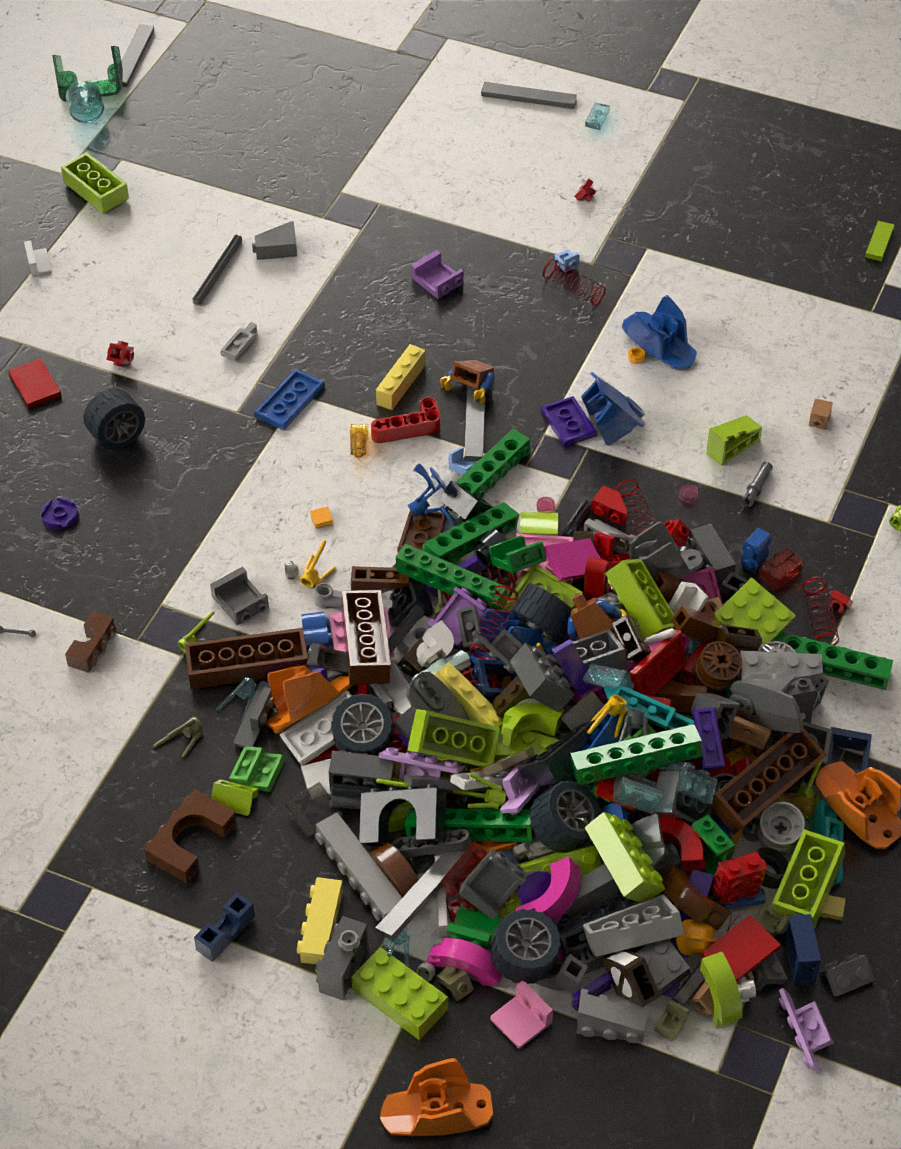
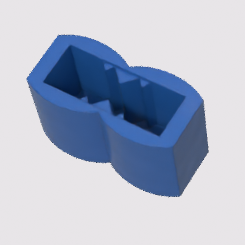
M757 528L743 544L744 554L741 557V565L746 570L754 573L769 556L768 546L771 543L769 533Z
M325 612L301 614L307 654L312 643L321 644L329 648V645L333 644L332 633L327 632V629H330L329 617H325Z

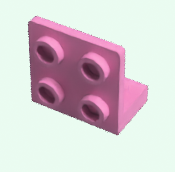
M521 981L516 985V996L492 1014L491 1021L520 1049L552 1024L553 1009L525 981Z

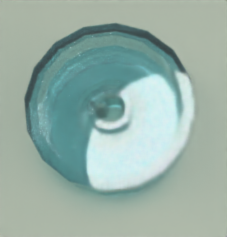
M80 81L70 86L66 93V100L72 118L81 123H89L99 119L104 111V103L97 85L89 81Z

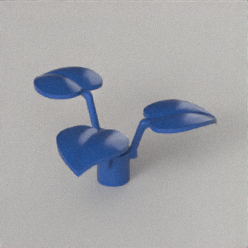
M417 464L414 471L423 476L428 483V487L418 498L408 504L410 511L417 517L423 512L427 515L430 512L439 510L449 518L453 526H458L454 517L444 507L439 506L428 509L430 504L427 499L441 487L445 490L447 486L439 474L431 467V478L438 482V486L435 488L426 469L421 464Z

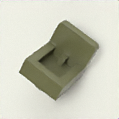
M764 904L754 919L774 938L778 934L783 935L786 931V922L789 915L785 914L782 917Z
M448 966L436 975L438 981L451 991L456 1001H459L474 990L468 973L462 969Z
M669 1000L654 1031L674 1041L686 1022L689 1009L680 1003Z

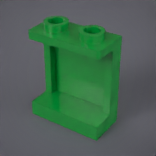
M522 535L489 547L492 565L511 573L547 561L543 542L538 541L526 546L524 536Z
M707 815L694 822L692 828L700 837L706 855V870L699 871L714 875L715 877L718 864L732 859L735 844L713 819Z

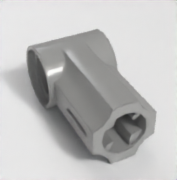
M327 583L317 585L315 588L316 605L323 609L330 606L341 609L342 591L332 589Z

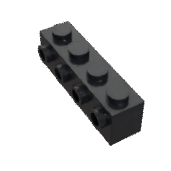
M621 896L618 900L611 903H603L593 910L582 911L577 916L560 920L556 925L561 935V949L565 954H569L587 947L588 942L583 928L584 924L634 906L640 902Z

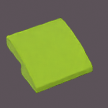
M521 512L520 533L558 536V513Z

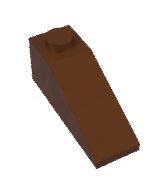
M352 566L351 591L381 590V593L408 586L409 577L397 572L396 568Z

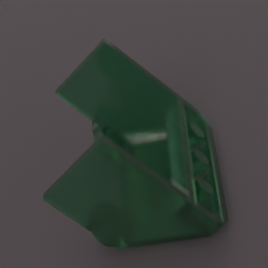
M111 46L114 64L109 65L107 68L108 78L78 82L77 75L73 71L63 70L61 55H52L60 99L64 102H73L119 94L122 90L123 67L119 46Z

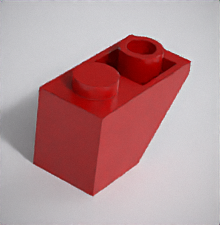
M603 485L592 500V512L614 523L625 526L627 524V509L620 492Z

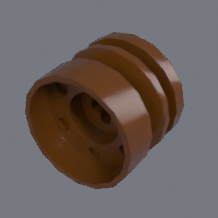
M716 641L709 643L702 650L692 668V677L695 684L708 686L707 693L710 694L725 692L740 673L742 658L738 650L726 642Z

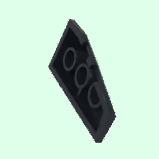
M409 577L408 586L395 589L390 594L389 599L392 601V607L388 609L390 624L393 627H398L416 605L424 610L422 617H430L434 611L431 599L422 582Z
M595 720L578 725L561 737L562 740L545 747L547 751L540 755H533L517 769L542 786L550 784L554 786L564 781L563 777L572 769L571 753L582 751L591 735L587 731Z

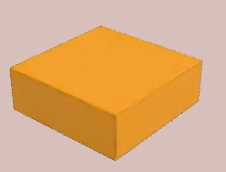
M328 506L310 511L315 529L333 524V518Z

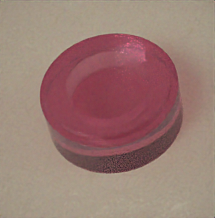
M685 484L679 490V497L684 502H693L698 497V489L694 485Z
M541 497L537 500L536 509L538 512L553 513L555 501L550 497Z

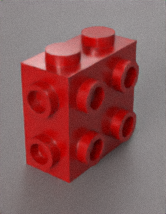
M753 852L720 862L711 886L713 896L723 905L735 903L739 899L746 897L752 898L759 894L767 871L765 860L761 859L758 852Z

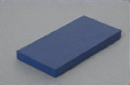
M295 369L254 412V417L281 430H285L325 387V382Z

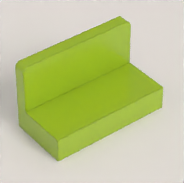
M218 780L213 784L211 799L235 811V813L248 816L251 812L252 801L258 796L259 788Z

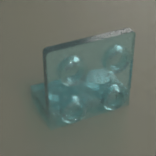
M674 763L668 764V766H659L660 771L681 772L676 791L705 804H712L718 779L711 777L709 772L704 770L697 771L694 765L683 763L682 766Z
M631 773L615 777L613 801L651 814L655 812L663 798V791L656 789L655 781Z

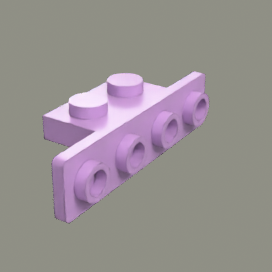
M386 748V750L379 753V758L401 762L399 779L403 780L405 775L442 777L443 771L458 774L464 767L454 760L439 761L435 756L420 757L418 753H400L395 748Z
M527 760L519 762L502 780L503 788L509 800L501 807V813H519L542 786L517 769Z
M782 988L779 990L782 996L779 998L783 1009L789 1013L787 1020L793 1030L795 1029L797 1033L795 1037L797 1045L800 1049L804 1050L805 1056H803V1060L808 1069L812 1068L818 1074L821 1072L814 1052L834 1043L815 1001L796 1010L790 994Z

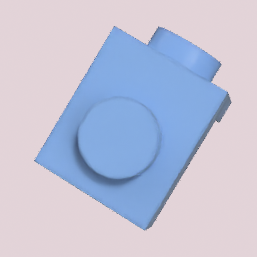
M568 249L554 255L558 265L564 264L560 265L564 272L571 270L566 268L575 269L579 267L580 255L578 252L572 254Z
M459 447L449 453V469L463 476L476 462L464 461V449Z

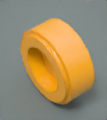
M633 347L628 352V359L634 364L643 363L646 359V352L640 347Z

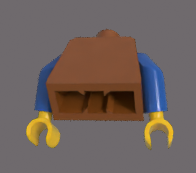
M477 360L455 361L453 369L448 373V377L445 376L440 379L441 388L445 386V390H450L452 388V379L476 389L480 388V390L474 392V400L476 402L480 398V403L483 404L485 402L484 393L488 392L495 379L494 367Z
M579 593L572 598L577 608L571 611V617L568 619V634L572 641H576L607 629L611 630L613 629L611 624L627 615L625 610H619L616 606L604 600H598L596 597L587 601L583 594Z

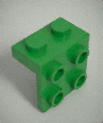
M462 905L459 907L454 923H449L447 926V938L465 940L490 952L501 918L497 915L492 920L481 910Z

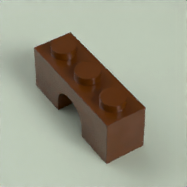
M95 611L91 612L84 623L86 637L91 639L86 642L74 640L65 653L69 667L87 673L90 672L93 666H96L98 657L106 650L108 641L116 633L114 618Z

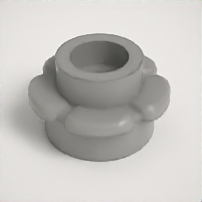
M293 561L285 563L287 578L295 579L296 575H299L298 565L294 564Z
M346 930L340 935L338 945L344 951H353L354 948L357 949L360 945L359 936L352 930Z

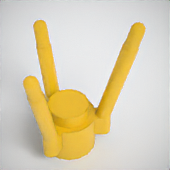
M323 540L315 557L313 554L310 555L304 572L300 577V582L308 588L319 585L336 569L333 566L320 578L318 576L319 572L314 569L326 545V540Z
M613 694L609 701L592 718L591 721L595 720L587 733L591 734L607 713L612 716L620 714L614 737L617 738L624 716L628 711L625 708L627 702L622 697Z

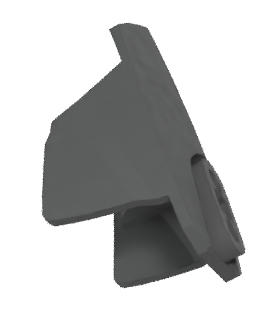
M661 521L640 533L630 542V560L641 559L653 579L660 570L680 578L701 568L704 564L698 550L688 549L680 551L670 532ZM611 587V591L617 593L615 589Z
M776 662L751 673L745 680L736 681L732 684L730 690H732L733 695L729 699L739 703L737 712L744 719L771 730L793 733L803 731L802 720L806 716L804 713L801 714L799 712L801 708L797 705L794 696L786 694L795 688V685L792 683L796 680V676L784 664Z
M421 672L407 686L406 696L411 707L393 723V726L409 741L416 709L470 720V718L453 693L440 679L431 672Z
M653 814L631 824L633 827L631 831L641 841L643 845L641 847L642 850L651 858L653 862L651 864L661 877L670 865L685 872L681 861V849L673 844V842H663L659 815ZM662 891V892H661L660 894H658L657 896H660V895H663V894L666 896V894Z

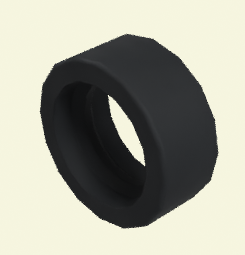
M763 847L756 850L761 859H764L777 872V874H774L767 870L762 886L769 889L779 888L789 862L775 849Z

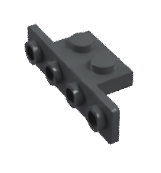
M505 628L492 643L477 631L472 633L475 637L473 640L480 647L485 645L490 650L489 654L497 661L501 659L505 663L504 667L511 674L516 672L510 660L523 646L519 640Z
M260 682L233 741L234 746L242 748L254 747L260 731L267 721L268 713L274 705L275 699L272 697V690L269 688L268 682Z

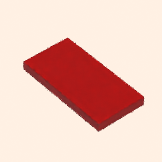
M675 630L673 637L665 639L629 672L632 690L645 696H654L687 665L681 631Z

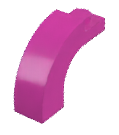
M570 857L550 864L551 883L547 891L537 900L517 907L516 911L520 909H533L544 913L553 922L559 919L571 907L577 897L581 883L580 867Z
M444 938L442 944L433 945L426 962L433 964L434 967L450 966L462 969L476 978L482 986L499 985L503 976L496 970V966L492 962L491 952L461 939Z

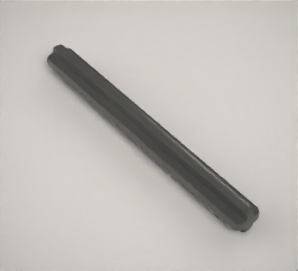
M236 234L233 236L193 296L194 304L200 305L242 243L241 235Z

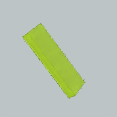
M877 222L866 251V258L882 261L894 230V224Z

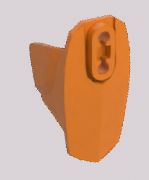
M306 666L271 672L268 674L269 687L272 690V697L275 699L274 706L277 714L271 717L266 724L268 728L273 729L274 733L283 732L339 696L354 684H349V677L339 676L333 681L328 682L320 672L312 673Z
M844 762L826 765L819 771L815 786L840 819L859 838L875 849H886L901 837V820L898 817V812L901 809V785L883 771L872 767L856 773Z
M456 1058L446 1059L426 1065L421 1070L415 1072L407 1091L387 1095L381 1109L380 1119L385 1129L391 1135L436 1136L467 1132L487 1125L492 1119L491 1092L482 1084L470 1083L464 1068Z

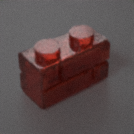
M789 548L782 552L778 551L771 561H765L761 565L759 578L763 583L768 584L772 590L777 591L802 571L804 561Z

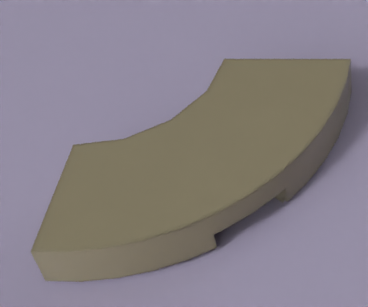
M531 746L482 769L484 775H493L530 758L535 753L534 749Z

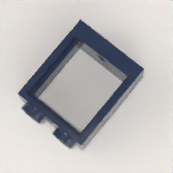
M478 659L475 667L472 668L471 677L475 681V688L492 704L505 688H490L487 675L511 676L512 681L518 675L516 672L511 674L504 667L505 663L502 660Z
M831 727L832 733L826 765L831 763L833 746L863 751L861 770H852L856 773L866 770L872 734Z
M797 913L789 916L785 933V943L794 984L816 982L821 957L811 914Z

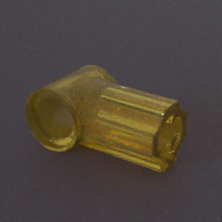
M350 424L351 455H354L356 458H362L363 455H366L367 440H369V424Z
M784 792L772 802V804L775 802L793 804L801 811L804 817H812L815 813L814 798L788 796Z

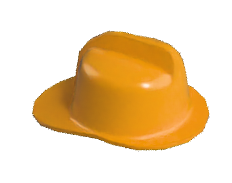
M688 919L682 922L685 935L676 937V944L682 954L698 955L702 954L718 938L715 937L712 926Z

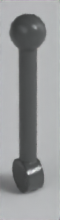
M0 626V634L8 632L26 634L30 637L36 635V631L33 629L25 631L7 629Z

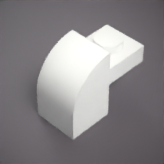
M442 620L429 628L423 635L422 639L429 648L420 655L417 661L422 667L427 663L431 665L437 659H446L451 652L454 638Z

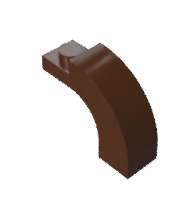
M388 842L370 850L369 855L403 898L419 880L410 864Z
M673 865L669 866L662 876V884L665 887L663 892L689 917L700 924H708L718 931L729 917L730 911L702 894L692 884L687 873Z

